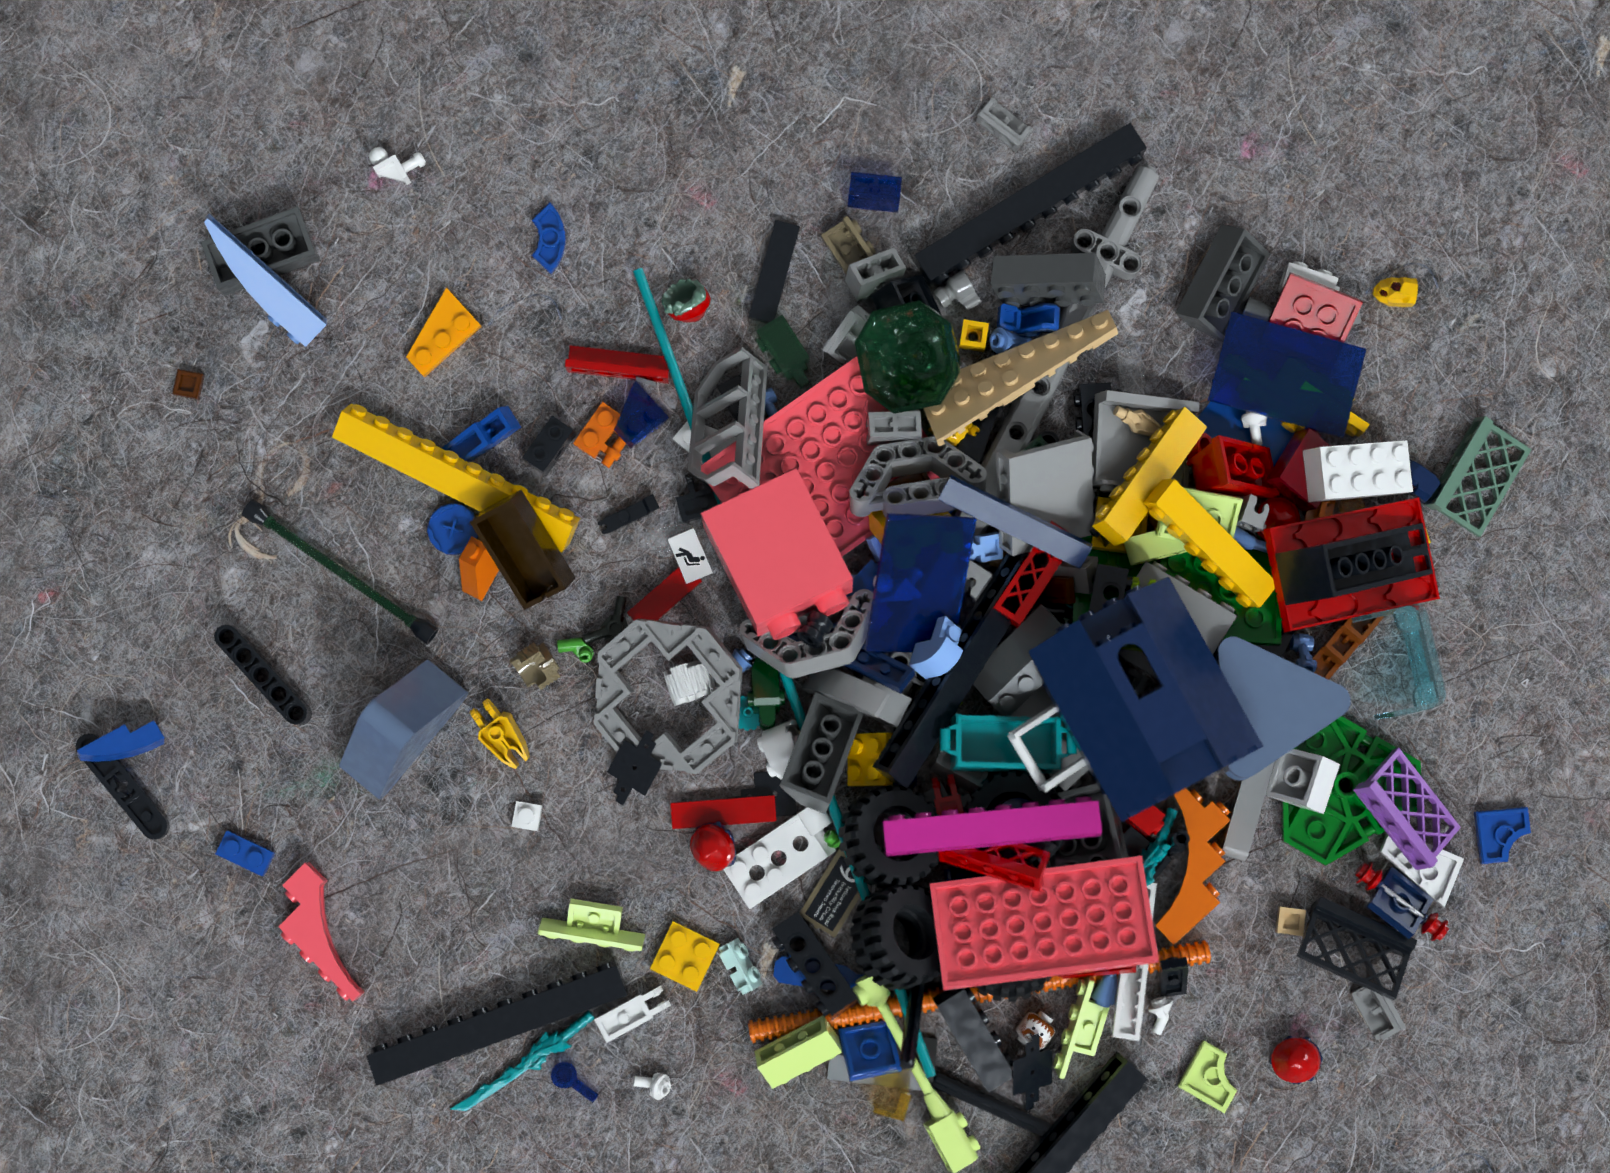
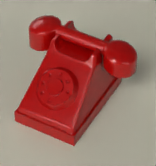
M1204 432L1187 455L1188 461L1186 464L1192 466L1197 490L1235 497L1252 494L1257 496V498L1272 499L1279 496V491L1266 481L1274 467L1270 448L1221 435L1211 439Z

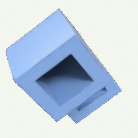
M946 616L939 617L931 640L915 644L909 666L925 679L938 677L948 672L962 655L963 650L958 646L962 630Z

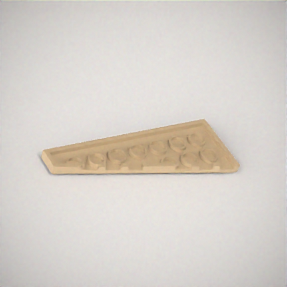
M1103 311L915 387L938 446L944 445V440L956 432L961 434L966 431L965 427L975 420L979 419L982 421L988 417L987 414L994 408L1002 405L1005 406L1034 388V383L1046 375L1048 377L1056 374L1055 370L1067 362L1070 364L1075 362L1082 352L1091 348L1094 350L1116 336L1118 330L1109 311Z

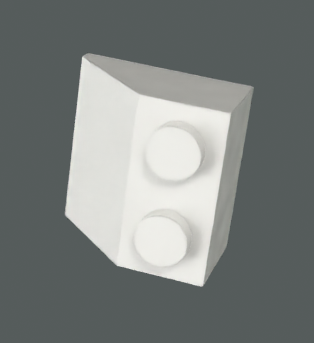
M1292 749L1276 760L1265 795L1300 808L1324 814L1340 764L1320 755Z

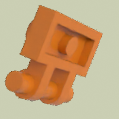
M602 402L573 444L593 459H596L598 454L603 452L606 456L601 463L610 468L613 462L618 461L621 457L620 452L627 442H631L635 437L633 433L638 428V425L629 421L625 429L622 428L619 424L624 419V416ZM616 433L619 437L613 446L609 447L606 443L612 434Z

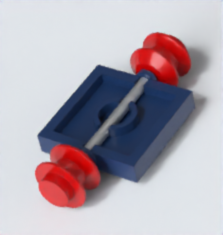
M1370 862L1368 865L1363 863L1354 874L1357 877L1355 882L1363 881L1366 884V891L1376 889L1367 907L1405 937L1410 939L1416 933L1420 924L1421 934L1429 932L1431 934V941L1435 939L1440 941L1449 930L1447 927L1448 920L1440 922L1438 920L1439 913L1437 912L1430 915L1426 914L1434 899L1395 868L1391 867L1388 869L1383 878L1382 869L1378 871L1372 869L1373 862Z

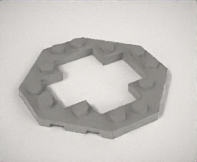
M638 618L598 652L597 663H599V673L596 678L595 699H597L596 713H594V725L616 752L619 751L624 740L637 747L642 738L616 707L634 691L618 670L651 642L656 645L668 661L688 645L720 685L702 701L703 705L718 723L684 751H682L670 734L665 732L654 741L656 746L650 756L662 763L661 770H679L698 774L738 741L742 667L710 627Z

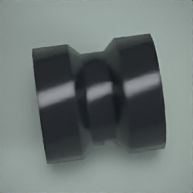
M812 611L807 617L806 625L801 626L798 630L797 636L806 645L812 648H819L824 641L823 636L828 634L833 628V623L826 615Z

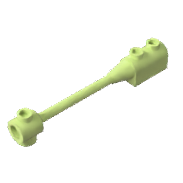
M865 974L855 981L856 985L852 987V990L858 997V1002L861 1006L867 1004V1006H875L879 1009L901 1051L903 1032L886 1002L891 993L884 985L879 986L872 981L873 977H867ZM916 1058L915 1067L911 1071L924 1093L923 1097L932 1118L923 1123L947 1170L951 1173H956L977 1160L978 1155L976 1151L980 1149V1146L973 1135L968 1137L963 1128L968 1126L963 1114L960 1111L955 1114L954 1110L950 1109L937 1091L932 1088Z

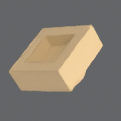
M1278 906L1275 932L1303 936L1306 910Z

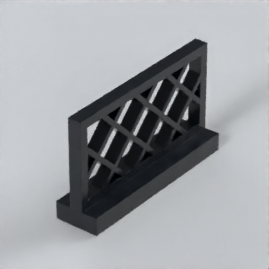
M1320 896L1312 904L1309 911L1311 915L1296 957L1394 1001L1397 998L1410 954L1415 949L1417 940L1412 937L1408 939L1399 931ZM1318 918L1326 922L1330 931L1319 935L1314 925L1316 919ZM1343 930L1349 932L1354 942L1343 946L1337 932ZM1332 935L1338 948L1327 952L1321 938ZM1316 941L1322 954L1313 956L1305 952L1308 943ZM1366 941L1373 943L1378 953L1368 957L1361 943ZM1356 946L1362 959L1352 963L1345 949ZM1340 952L1346 965L1343 967L1334 965L1330 955ZM1390 952L1402 956L1400 964L1393 968L1386 956ZM1380 957L1386 970L1376 974L1370 960ZM1364 963L1370 977L1362 978L1358 976L1354 966ZM1389 974L1393 982L1392 990L1382 987L1378 977Z

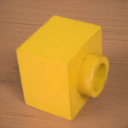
M964 319L959 348L984 352L989 323ZM970 334L977 335L978 340L970 341L968 336Z

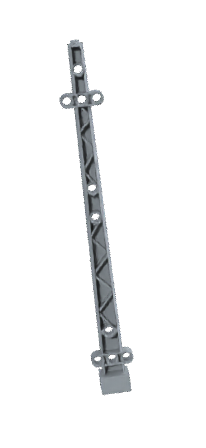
M1148 164L1135 168L1101 235L1089 229H1080L1072 239L1070 246L1073 253H1096L1106 273L1105 288L1112 274L1124 280H1131L1137 276L1142 268L1143 263L1140 255L1126 248V245L1159 179L1156 173L1157 170ZM1123 206H1131L1135 213L1132 215L1126 214L1123 211ZM1084 238L1089 242L1090 246L1082 248L1078 245L1077 240ZM1109 250L1113 258L1104 259L1100 251ZM1130 261L1134 263L1135 270L1129 271L1125 269L1123 262ZM1098 303L1093 306L1070 304L1063 307L1060 312L1059 329L1091 317ZM1069 362L1055 370L1056 374L1048 377L1046 375L1034 383L1041 384L1045 388V393L1036 394L1030 389L1014 400L981 463V466L987 472L985 492L998 497L996 450L1006 448L1012 453L1027 450ZM1014 428L1020 430L1022 438L1019 440L1012 439L1009 435V430ZM958 509L953 518L960 520L962 523L963 541L975 543L974 536L986 534L990 526ZM938 545L916 587L922 594L920 598H912L909 601L888 642L881 639H873L869 641L867 646L879 645L883 648L885 655L893 659L903 657L907 662V666H909L915 644L931 640L937 619L947 615L961 586L960 580L968 569L967 564L969 562L960 559V556L968 553V547H963L958 552L947 553L943 552L940 549V545ZM917 612H928L930 621L926 624L918 622L916 619ZM915 671V676L902 693L899 694L864 676L863 681L890 695L878 718L865 713L864 715L896 730L911 701V698L907 697L912 684L922 688L925 682L917 679Z

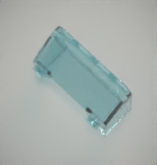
M1420 605L1404 606L1352 618V622L1356 623L1390 615L1394 616L1397 628L1404 634L1416 686L1412 693L1414 706L1375 714V720L1432 709L1442 705L1446 699L1445 685L1429 616L1426 609Z

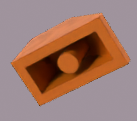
M471 536L459 558L462 591L482 601L499 569L483 543Z

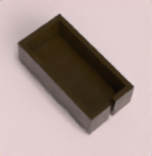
M522 490L480 511L470 521L471 526L524 610L543 601L546 597L549 598L565 590L576 578Z

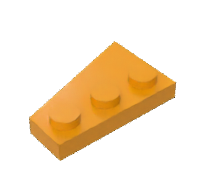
M446 288L406 358L425 378L482 326Z

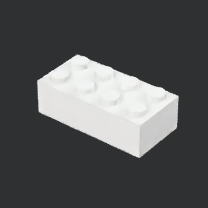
M1407 440L1326 446L1303 450L1308 502L1389 496L1413 492Z

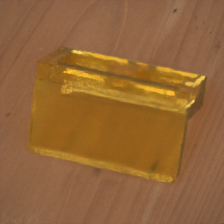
M899 1088L893 1108L873 1102L872 1111L875 1114L904 1122L911 1094L909 1090Z

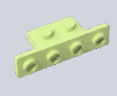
M577 899L570 900L567 921L542 918L538 929L539 935L550 939L562 938L575 943L587 942L597 944L600 947L612 946L623 948L626 951H642L645 934L620 930L623 907Z
M1092 976L1080 979L1077 984L1076 1004H1072L1068 1016L1070 1023L1068 1029L1065 1028L1061 1036V1044L1063 1046L1061 1052L1057 1053L1054 1058L1053 1068H1055L1058 1077L1061 1079L1065 1078L1073 1051L1095 1056L1110 1007L1099 1006L1094 1000H1090L1095 982Z

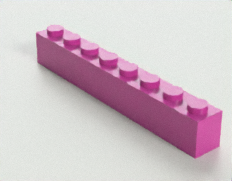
M1092 797L1077 798L1076 803L1065 804V800L1049 801L1048 806H1038V802L1022 804V808L1012 809L1011 805H1000L995 807L996 811H985L984 807L968 809L969 813L958 814V810L942 811V816L933 817L928 812L918 813L912 819H905L904 815L889 816V821H883L887 856L1096 837L1102 834L1099 801H1092Z

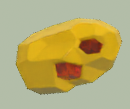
M1386 278L1380 280L1373 288L1372 295L1378 302L1387 306L1412 307L1417 299L1418 282L1415 278Z

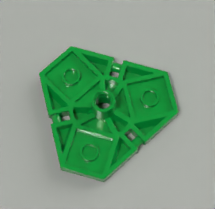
M1343 716L1294 748L1323 756L1340 764L1324 814L1281 801L1282 842L1324 866L1368 842V837L1374 833L1380 835L1385 832L1353 790L1359 783H1364L1392 750L1397 748L1377 736L1373 738L1366 734L1367 730ZM1360 743L1367 746L1364 754L1357 750ZM1402 751L1421 775V761ZM1395 759L1393 762V773L1401 774V764ZM1380 776L1377 783L1384 791H1387L1386 777ZM1341 778H1346L1350 783V788L1346 793L1339 789L1338 783ZM1394 778V792H1402L1401 778ZM1409 779V793L1417 794L1416 783ZM1394 796L1395 806L1399 811H1402V797ZM1409 798L1410 812H1417V798ZM1362 818H1365L1369 824L1364 828L1358 822Z

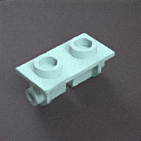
M739 938L718 948L721 952L719 956L726 969L729 970L733 967L737 969L736 972L730 974L737 991H741L742 995L763 984L760 980L761 976L758 969L753 966L748 957V950Z

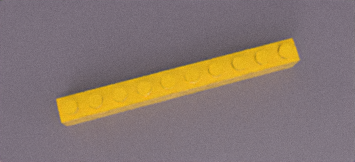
M351 403L340 413L332 438L478 511H482L522 490L558 550L562 553L570 544L581 519L575 516L571 510L559 508L551 504V501L547 498L537 497L529 493L525 487L513 485L505 481V478L501 475L490 473L482 469L477 463L465 461L457 453L444 450L436 446L433 441L422 439L414 435L411 430L398 427L390 423L387 418L368 412L361 405Z

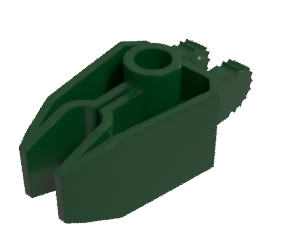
M756 658L751 672L752 691H747L748 707L753 706V714H759L760 728L767 730L775 727V713H779L780 705H785L784 689H779L778 670L762 659Z

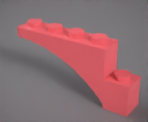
M310 862L304 863L282 885L287 890L285 895L293 903L299 902L300 905L278 926L283 931L281 936L290 945L295 943L301 949L299 954L308 963L313 961L320 968L317 972L327 982L332 980L338 986L336 991L343 999L355 1001L364 991L352 979L341 962L328 929L324 901V884L328 880Z

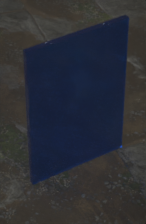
M1231 312L1216 371L1212 379L1208 401L1343 438L1348 420L1350 419L1349 415L1362 371L1366 349Z
M887 513L864 647L865 651L913 652L916 643L931 640L939 617L946 616L958 626L976 518Z

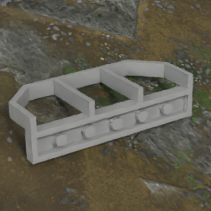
M743 347L717 360L695 391L688 471L712 486H716L733 476L750 489L759 486L768 367ZM742 362L741 386L738 385L707 403L708 396L725 371ZM739 401L738 422L734 421L704 438L705 419ZM737 436L735 462L732 461L708 475L701 472L702 455Z

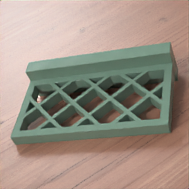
M1487 416L1477 417L1473 420L1439 478L1441 481L1440 485L1424 504L1431 510L1439 511L1477 537L1482 536L1532 450L1493 424L1494 421ZM1490 431L1498 436L1500 446L1488 448L1486 438ZM1514 446L1522 451L1517 461L1509 462L1507 447ZM1501 449L1504 464L1493 466L1490 452ZM1484 453L1487 468L1476 470L1474 459L1476 455ZM1505 467L1507 478L1504 483L1497 484L1494 469ZM1488 471L1491 486L1480 488L1477 473ZM1471 475L1474 490L1463 492L1461 481L1463 477ZM1492 489L1494 500L1490 505L1484 506L1481 491ZM1475 493L1478 508L1467 510L1464 495ZM1451 498H1459L1461 512L1453 513L1446 508ZM1480 512L1481 522L1477 528L1470 524L1468 513Z

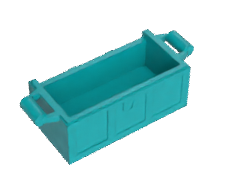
M955 714L951 718V726L946 729H940V751H946L950 754V771L1008 772L1009 770H1017L1019 772H1028L1007 735L1032 717ZM1058 716L1047 718L1020 736L1041 773L1054 774L1060 771L1061 759L1077 754V747L1068 730L1061 727V717ZM1062 733H1066V754L1062 753Z

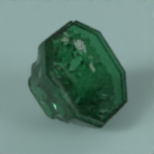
M921 301L872 311L854 343L865 393L893 414L941 405L961 373L960 355L952 323Z

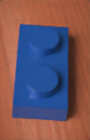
M226 830L215 854L253 873L265 876L275 852Z

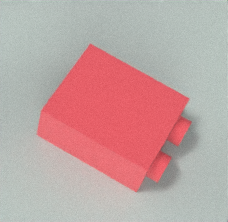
M797 468L701 513L703 528L758 637L770 632L773 640L782 639L800 629L802 624L798 619L799 617L815 609H818L820 613L826 616H830L849 605L850 602L846 595L853 592V578Z

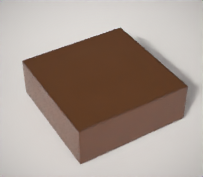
M178 369L172 394L200 400L205 375Z

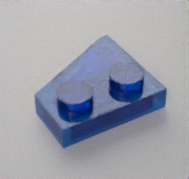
M634 382L614 431L630 448H633L666 423L669 417L637 382Z

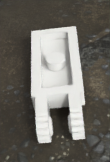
M661 986L644 995L640 994L594 1019L606 1043L652 1019L653 1015L671 1006L669 1000L659 1003L651 1010L647 1006L646 1000L661 994L663 991Z

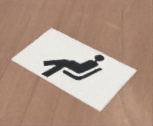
M694 528L668 539L686 584L713 573Z

